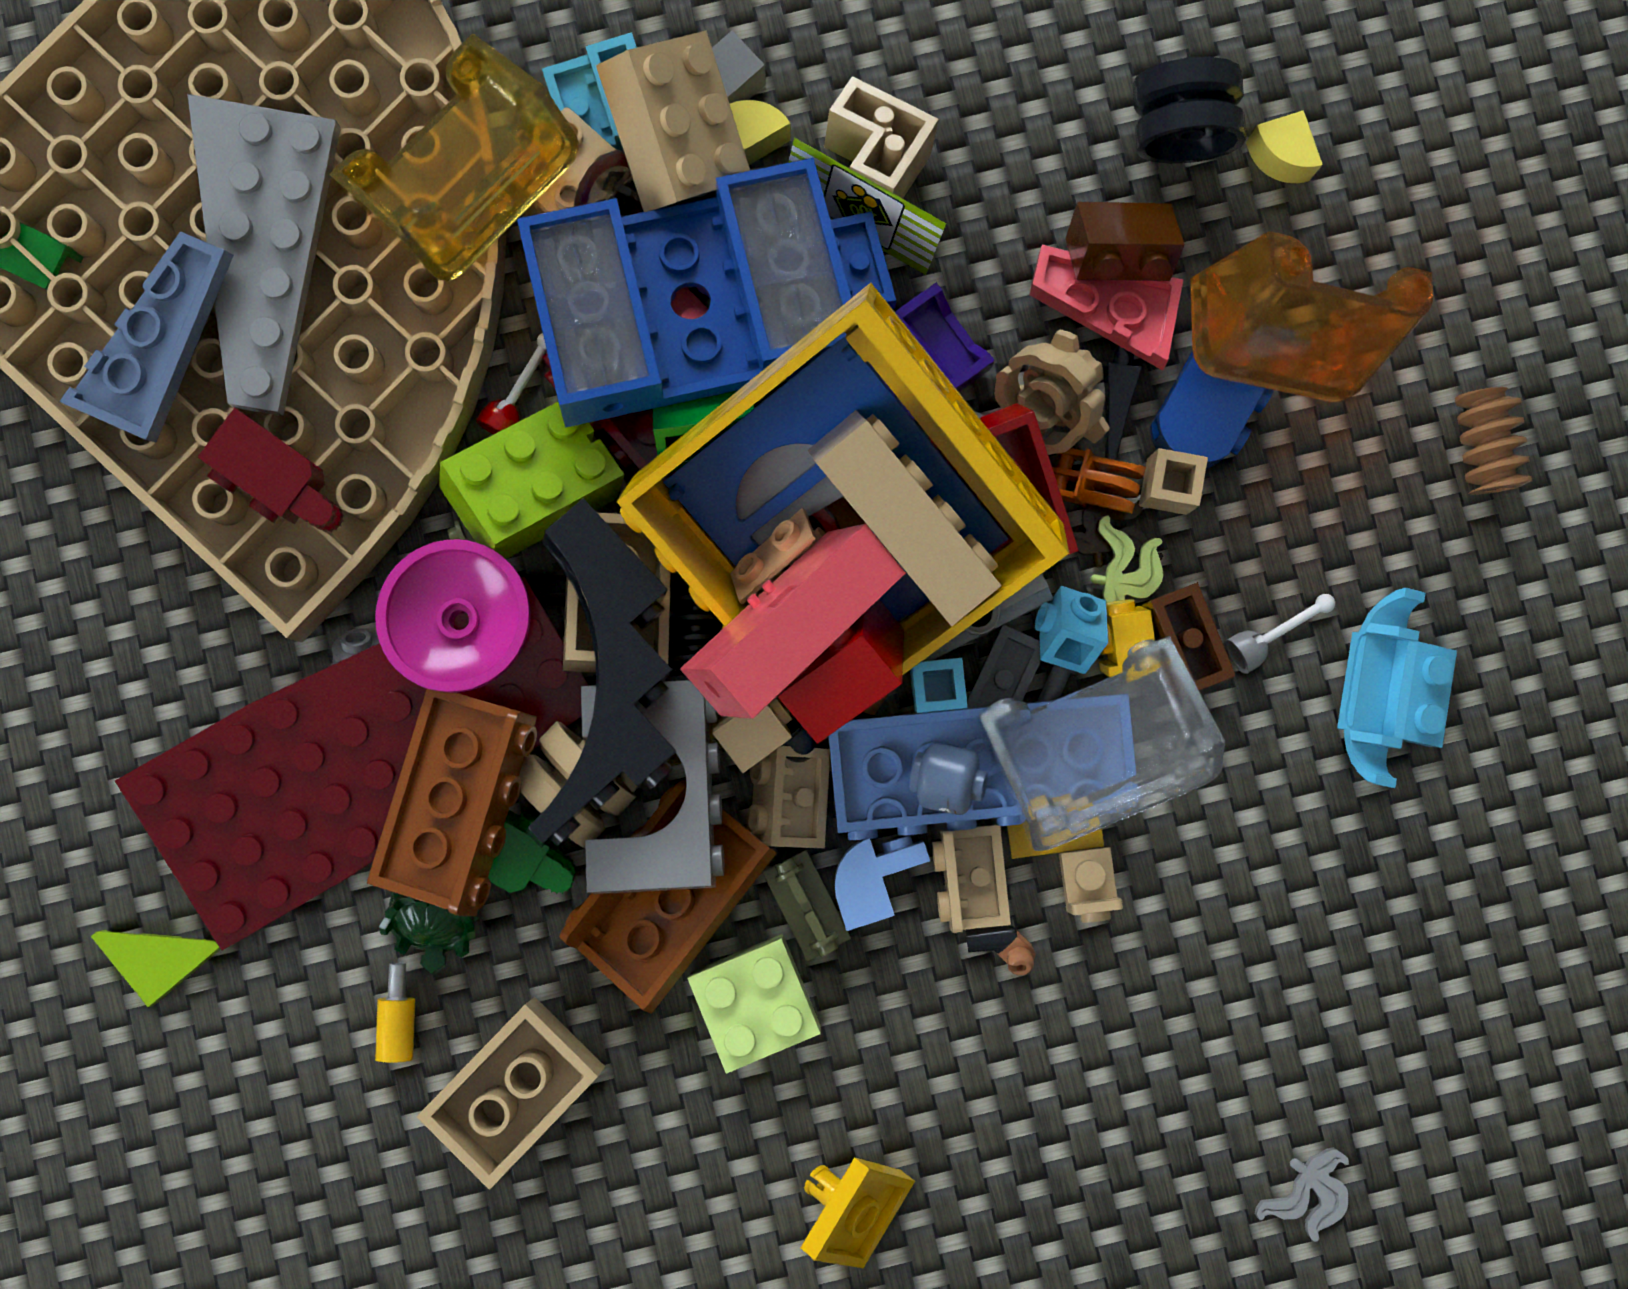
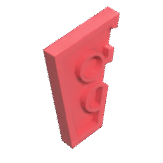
M1042 245L1029 295L1163 371L1169 358L1183 279L1172 277L1170 281L1076 280L1069 251Z

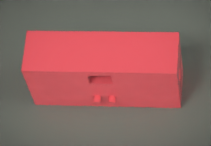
M866 524L828 531L773 583L770 579L762 585L764 591L758 597L755 593L747 599L749 605L684 664L680 670L720 716L754 719L906 572Z

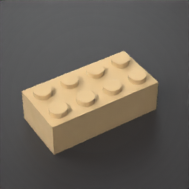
M855 410L807 451L947 622L953 626L1002 586L992 574L999 565L971 534H968L964 539L959 532L966 527L965 523L939 494L933 499L927 495L926 491L933 484L906 454L900 459L896 457L892 450L899 445V442L880 419H877L874 414L865 419Z

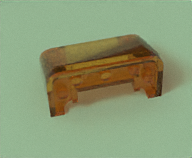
M1268 231L1190 278L1192 349L1194 359L1202 371L1215 378L1329 402H1341L1362 390L1429 312L1433 303L1432 272L1405 267L1390 276L1387 290L1375 296L1313 281V266L1308 249L1299 240L1291 236Z

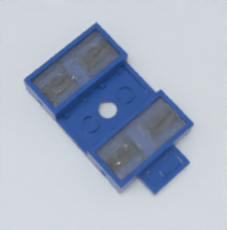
M814 158L717 177L715 198L621 217L618 201L615 198L517 219L565 428L739 390L869 283L874 285L892 309H895L896 305L895 293L872 211L830 220ZM685 287H696L699 292L709 296L710 307L708 311L696 319L680 317L671 306V302L676 297V292ZM846 333L840 334L785 380L792 379L842 337L846 336Z

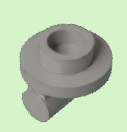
M365 629L346 631L332 645L333 664L379 644L377 634Z

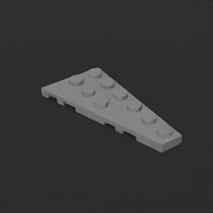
M187 94L206 242L234 255L214 302L227 402L232 407L284 416L341 127L334 119Z

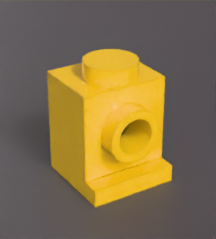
M1132 599L1106 603L1108 644L1101 654H1108V660L1099 661L1100 671L1108 677L1158 670L1151 610L1142 606L1135 607V600Z

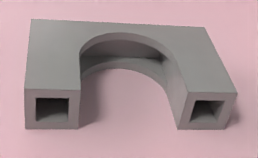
M690 680L664 682L669 689L648 709H645L641 703L636 706L676 750L675 753L682 762L687 782L683 805L676 817L666 827L651 835L632 838L585 840L588 893L602 894L716 888V876H724L723 845H714V825L722 824L721 794H712V774L720 773V750L718 743H710V723H718V712ZM581 686L582 737L586 740L593 717L596 686Z

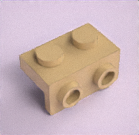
M977 826L974 829L957 831L939 830L940 841L932 842V854L935 872L944 871L946 891L937 892L940 922H949V928L952 933L963 932L966 929L1011 925L1000 826Z

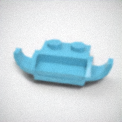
M1410 588L1398 589L1385 596L1367 614L1359 632H1352L1337 729L1344 730L1346 751L1357 772L1368 782L1391 788L1396 787L1397 778L1390 775L1386 766L1388 748L1401 749L1403 741L1428 747L1442 748L1457 655L1456 650L1419 642L1420 631L1407 629L1408 619L1412 610L1425 600V592Z

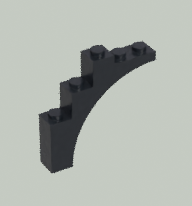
M584 498L544 531L543 545L564 571L585 613L592 637L596 667L594 710L586 743L572 773L550 805L527 829L528 835L540 848L549 840H552L556 846H559L581 825L575 819L581 811L589 804L598 810L620 790L615 783L618 778L632 792L636 791L643 783L649 790L654 788L673 770L667 761L676 752L673 746L636 707L641 703L645 709H648L669 689L664 681L668 678L672 669L633 628L637 624L643 630L663 613L665 608L660 603L664 600L668 589Z

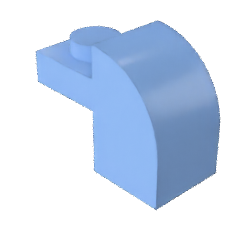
M910 835L895 838L882 843L884 852L875 855L871 840L868 838L859 840L845 852L836 869L834 886L846 931L895 916L883 876L930 862L925 843L922 840L913 843Z

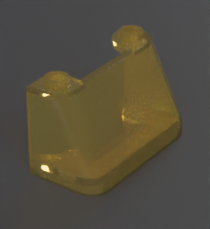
M473 33L453 52L446 66L447 81L457 95L388 163L373 150L361 149L347 156L329 174L342 190L433 276L444 281L455 279L463 274L572 165L579 151V141L576 133L543 84Z

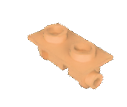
M801 508L789 520L781 522L775 528L772 535L753 553H749L741 558L736 568L730 573L738 600L742 605L752 594L755 593L758 597L764 591L762 585L770 579L773 583L786 571L785 568L788 565L791 566L825 534L819 527L813 531L805 509Z

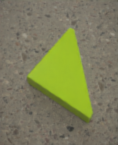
M107 930L96 931L91 936L147 1007L157 1004L221 950L215 940L182 938L181 936L135 934Z

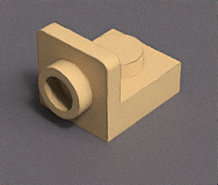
M1110 847L1059 853L1066 911L1068 913L1080 915L1082 923L1110 920V911L1123 909L1122 899L1117 897Z

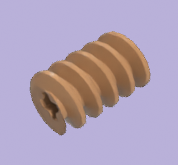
M1507 387L1479 389L1455 397L1456 406L1469 409L1457 417L1458 425L1472 428L1460 436V442L1466 446L1476 447L1462 455L1463 463L1478 466L1465 474L1467 483L1480 485V487L1469 492L1468 494L1470 495L1509 491L1532 481V476L1516 473V468L1530 461L1529 456L1513 454V449L1526 443L1527 438L1511 435L1510 430L1523 424L1524 417L1508 415V410L1522 404V401L1518 397L1506 396L1505 391L1508 390Z

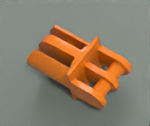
M1070 448L1066 452L1056 453L1060 456L1058 466L1052 468L1063 501L1080 504L1083 508H1086L1087 504L1133 514L1135 504L1122 497H1138L1140 485L1125 477L1142 479L1146 469L1145 466L1095 456L1091 449L1083 451ZM1074 460L1083 462L1080 471L1072 470ZM1068 480L1077 482L1074 492L1066 490Z

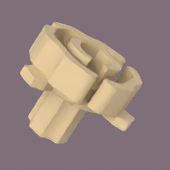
M1060 329L1055 333L1051 344L1040 343L1026 346L1009 360L1008 366L996 375L994 394L1001 409L1018 403L1033 410L1042 436L1047 432L1048 428H1052L1054 425L1067 426L1071 430L1068 433L1054 431L1044 439L1048 455L1066 452L1083 437L1095 444L1110 429L1104 417H1102L1105 395L1099 389L1093 390L1094 386L1103 379L1102 363L1096 361L1090 351L1079 349L1078 335ZM1031 365L1023 374L1024 385H1019L1018 375L1022 366Z

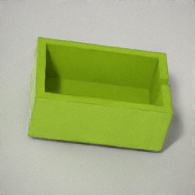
M556 402L441 461L439 487L475 542L493 549L507 559L544 538V531L583 498L595 511L616 500L619 496L624 473L601 439L592 443L594 429L590 423L565 428L559 402Z

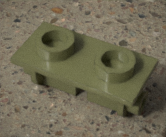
M807 850L762 872L807 962L819 955L822 957L833 952L840 944L851 939Z

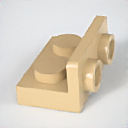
M780 746L750 768V778L754 786L753 802L747 813L748 830L768 846L825 848L830 749L814 748L810 753L801 755L796 753L790 746ZM786 756L810 759L805 762L796 763L788 760Z

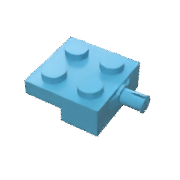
M632 32L585 46L588 55L542 68L556 115L564 108H570L617 151L623 150L596 65L626 50L637 48Z

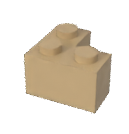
M852 76L829 110L824 148L852 161L849 169L903 199L931 156L939 119Z

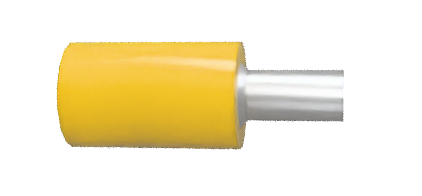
M389 963L388 997L377 999L375 1061L398 1063L413 1060L415 998L405 996L406 963Z

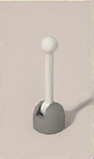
M1321 594L1317 597L1314 605L1263 636L1258 632L1250 630L1235 634L1224 643L1229 658L1239 671L1248 674L1266 660L1268 656V643L1320 612H1331L1335 608V599L1329 594Z

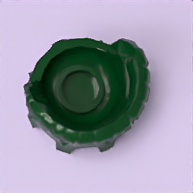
M392 892L389 907L385 911V917L379 926V931L381 935H388L390 931L397 938L394 950L402 955L407 953L410 946L424 950L425 955H421L420 964L434 975L446 967L447 959L444 956L445 952L455 950L456 956L461 958L469 953L470 939H476L474 931L475 922L479 917L477 915H454L449 913L447 909Z

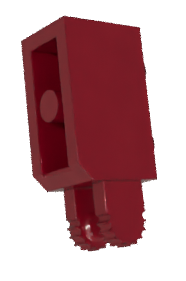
M234 407L197 457L212 468L207 477L232 494L240 487L254 497L248 506L273 523L280 516L293 524L301 518L325 533L327 531L332 533L333 530L337 531L338 527H342L341 523L344 522L343 510L319 492L325 484L323 470Z

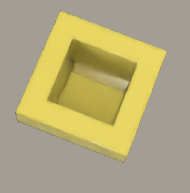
M741 100L730 103L748 165L791 141V123L774 106L756 100Z
M1304 110L1258 124L1246 141L1250 156L1258 168L1266 175L1281 182H1308L1323 165Z

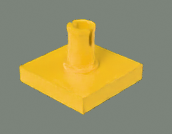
M855 1157L842 1179L834 1175L825 1165H820L810 1174L819 1183L815 1185L812 1181L806 1180L804 1189L807 1194L816 1198L825 1207L800 1249L815 1261L864 1268L915 1183V1180L900 1169Z

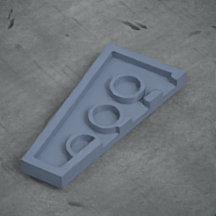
M180 231L142 284L145 290L131 310L125 308L114 324L118 327L117 331L102 351L95 350L84 366L88 369L87 373L76 388H68L59 402L140 438L156 443L234 255Z

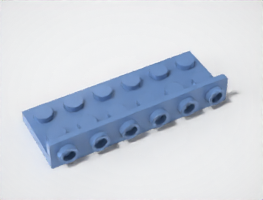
M1126 693L852 719L828 736L838 833L848 832V840L877 838V829L896 827L898 835L927 833V824L947 823V830H968L977 827L976 820L996 818L998 826L1019 825L1026 823V815L1045 813L1046 821L1070 820L1076 818L1075 810L1095 808V816H1114L1125 814V805L1139 804L1129 699ZM934 743L974 751L980 760V770L988 772V782L983 801L973 800L970 809L963 815L925 808L918 802L917 793L910 791V777L915 757L918 752L925 753Z

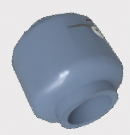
M934 743L925 753H917L911 771L910 791L917 793L918 802L925 808L963 815L970 809L973 800L983 801L988 782V772L980 770V760L974 751Z

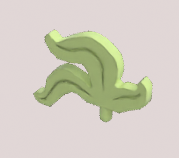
M1109 515L1101 517L1097 530L1111 546L1114 556L1106 568L1105 576L1094 574L1091 576V582L1103 585L1102 596L1106 603L1125 600L1124 596L1126 594L1134 598L1149 597L1159 588L1163 579V569L1156 550L1162 544L1161 538L1154 537L1147 540L1140 549L1139 568L1133 572L1123 574L1122 571L1128 566L1134 556L1135 547L1133 541L1124 532L1112 527Z

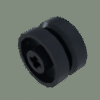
M1210 56L1187 57L1163 62L1146 69L1136 76L1133 82L1134 109L1142 117L1135 126L1136 151L1139 156L1157 163H1194L1224 156L1242 147L1247 138L1245 114L1241 107L1236 106L1244 96L1243 75L1239 64L1229 59Z

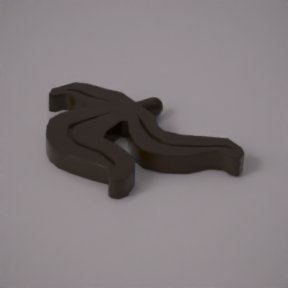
M1140 500L1135 503L1133 514L1089 504L1082 512L1081 518L1085 533H1073L1079 550L1077 552L1082 555L1093 554L1094 565L1097 568H1101L1104 565L1103 553H1110L1112 549L1097 530L1099 520L1106 515H1109L1110 522L1133 520L1143 509V507L1139 506ZM1133 526L1120 529L1133 541L1134 553L1139 557L1141 546L1148 538ZM1158 553L1159 558H1160V561H1161L1162 558H1163V554H1162V553Z

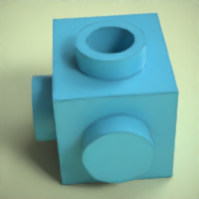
M1060 586L1053 597L1054 599L1050 603L1044 602L1036 616L1035 629L1040 631V660L1086 674L1108 644L1106 600Z

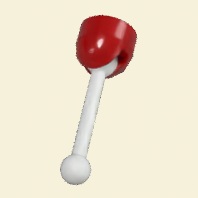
M543 333L538 336V347L506 400L497 399L489 402L476 419V423L490 434L494 435L520 421L519 413L514 404L542 360V356L547 351Z

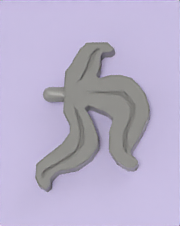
M1333 1147L1310 1156L1305 1164L1296 1158L1292 1159L1290 1166L1299 1172L1294 1180L1292 1193L1283 1198L1260 1200L1255 1208L1256 1217L1259 1220H1263L1267 1215H1275L1283 1220L1302 1217L1307 1211L1310 1189L1312 1188L1318 1197L1319 1204L1311 1210L1305 1219V1230L1311 1240L1314 1242L1318 1241V1232L1342 1219L1347 1212L1348 1190L1341 1181L1330 1176L1329 1173L1340 1162L1349 1165L1348 1157Z

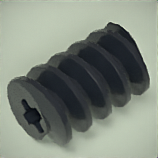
M689 585L670 586V589L681 593V595L670 598V609L680 614L669 617V628L679 633L669 637V648L677 651V654L668 657V665L672 670L676 671V674L668 676L664 682L689 680L680 668L720 632V630L713 628L714 623L720 620L711 610L706 612L694 602L689 593Z

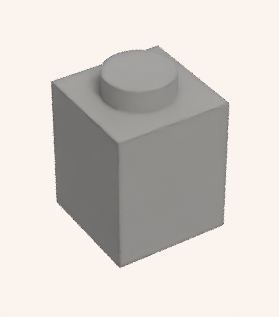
M733 30L712 47L729 104L736 101L749 100L766 85L764 63Z

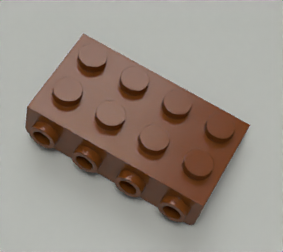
M427 689L367 884L447 909L449 913L454 915L476 916L478 909L483 907L490 893L491 881L488 876L493 859L501 853L505 844L506 829L504 828V823L509 807L516 803L521 791L522 782L519 774L524 758L531 753L536 742L537 730L534 725L537 716L458 693L438 692Z
M686 780L678 782L663 794L657 810L646 824L639 827L630 838L656 833L666 827L676 817L685 799ZM723 808L722 824L714 825V845H723L724 876H716V888L591 893L582 905L576 907L569 914L566 926L560 933L559 937L566 945L576 948L645 1012L653 1013L776 855L772 848Z

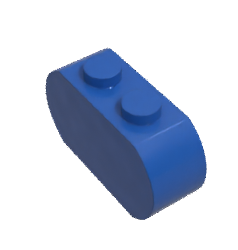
M1235 323L1221 324L1205 332L1203 337L1195 344L1150 425L1151 439L1156 450L1161 448L1208 457L1206 469L1219 463L1230 452L1234 455L1240 452L1251 433V429L1245 426L1253 410L1257 413L1262 412L1275 390L1273 386L1268 384L1276 371L1275 355L1268 341L1259 332L1248 326Z

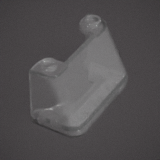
M1170 636L1156 642L1152 639L1144 640L1131 647L1127 652L1128 657L1123 662L1122 673L1031 711L1026 702H1015L1012 698H1005L993 703L986 712L979 715L982 729L1023 828L1035 851H1044L1058 847L1206 785L1221 773L1225 739Z

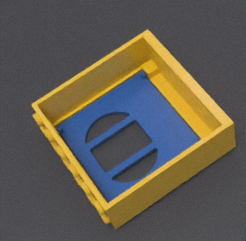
M869 283L638 471L617 500V503L621 506L620 513L626 524L636 533L640 534L643 532L656 547L654 551L660 563L672 573L677 571L690 586L689 593L694 602L706 612L711 610L723 624V629L749 605L747 601L743 605L739 602L730 573L736 568L741 558L749 553H753L759 547L752 534L826 477L825 473L815 463L747 518L740 519L737 512V495L740 482L746 471L759 457L775 448L790 444H816L855 410L865 419L874 414L899 442V445L892 450L896 457L900 459L906 454L933 484L926 491L927 495L933 499L939 494L965 523L966 527L959 532L963 539L968 534H971L988 553H991L1007 541L1009 536L1012 538L1011 541L991 555L999 565L992 574L1002 586L953 626L947 622L907 572L879 598L897 621L908 615L906 619L899 623L904 628L902 673L904 675L1068 555L1069 550L1063 522L874 285ZM846 333V336L837 341L664 482L661 480L840 334Z

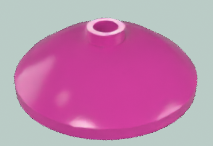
M468 540L437 541L411 552L390 572L381 588L376 605V630L379 643L387 659L398 672L421 687L438 692L458 693L471 691L487 685L500 677L509 669L521 653L530 628L531 608L529 596L518 572L502 555L493 549ZM459 614H468V625L462 630H456L454 628V619Z

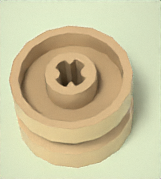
M558 721L539 739L543 753L556 768L554 769L538 756L529 754L524 758L519 774L522 782L520 792L540 813L550 805L565 785L586 743V740H582L568 727ZM618 778L615 783L620 790L600 808L611 815H620L637 797ZM591 804L575 817L581 825L568 838L585 848V840L597 839L605 830L603 819Z

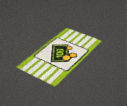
M794 137L788 163L814 158L830 220L872 211L882 250L926 275L946 223Z

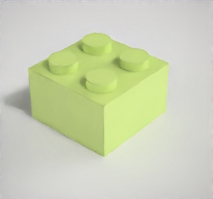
M783 933L694 970L687 978L726 1074L821 1034V1025Z

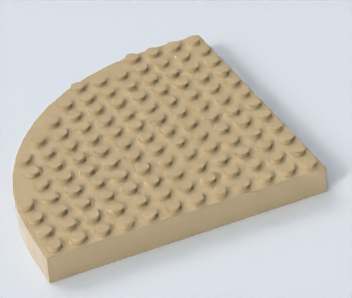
M84 0L0 82V249L14 245L51 280L48 290H45L0 268V369L280 633L288 639L301 643L374 569L412 524L439 482L440 462L454 455L474 413L493 354L504 294L507 231L504 197L498 173L500 162L487 107L458 32L441 0ZM187 94L334 119L341 127L284 416L236 408L323 470L325 484L319 492L338 505V508L343 510L342 514L344 515V522L341 523L342 527H338L337 531L333 530L332 533L329 531L325 533L301 518L295 524L280 516L275 523L269 521L248 506L254 497L240 487L232 494L207 477L212 468L197 458L234 409L227 402L215 303L156 443L140 438L59 402L68 388H76L87 373L88 369L84 366L95 350L102 351L117 331L118 327L114 324L125 308L131 310L145 290L142 284L181 231L206 242ZM20 222L69 246L84 257L82 262L79 263L66 257L58 276L53 275L17 241L21 231ZM7 231H9L5 237L1 238Z

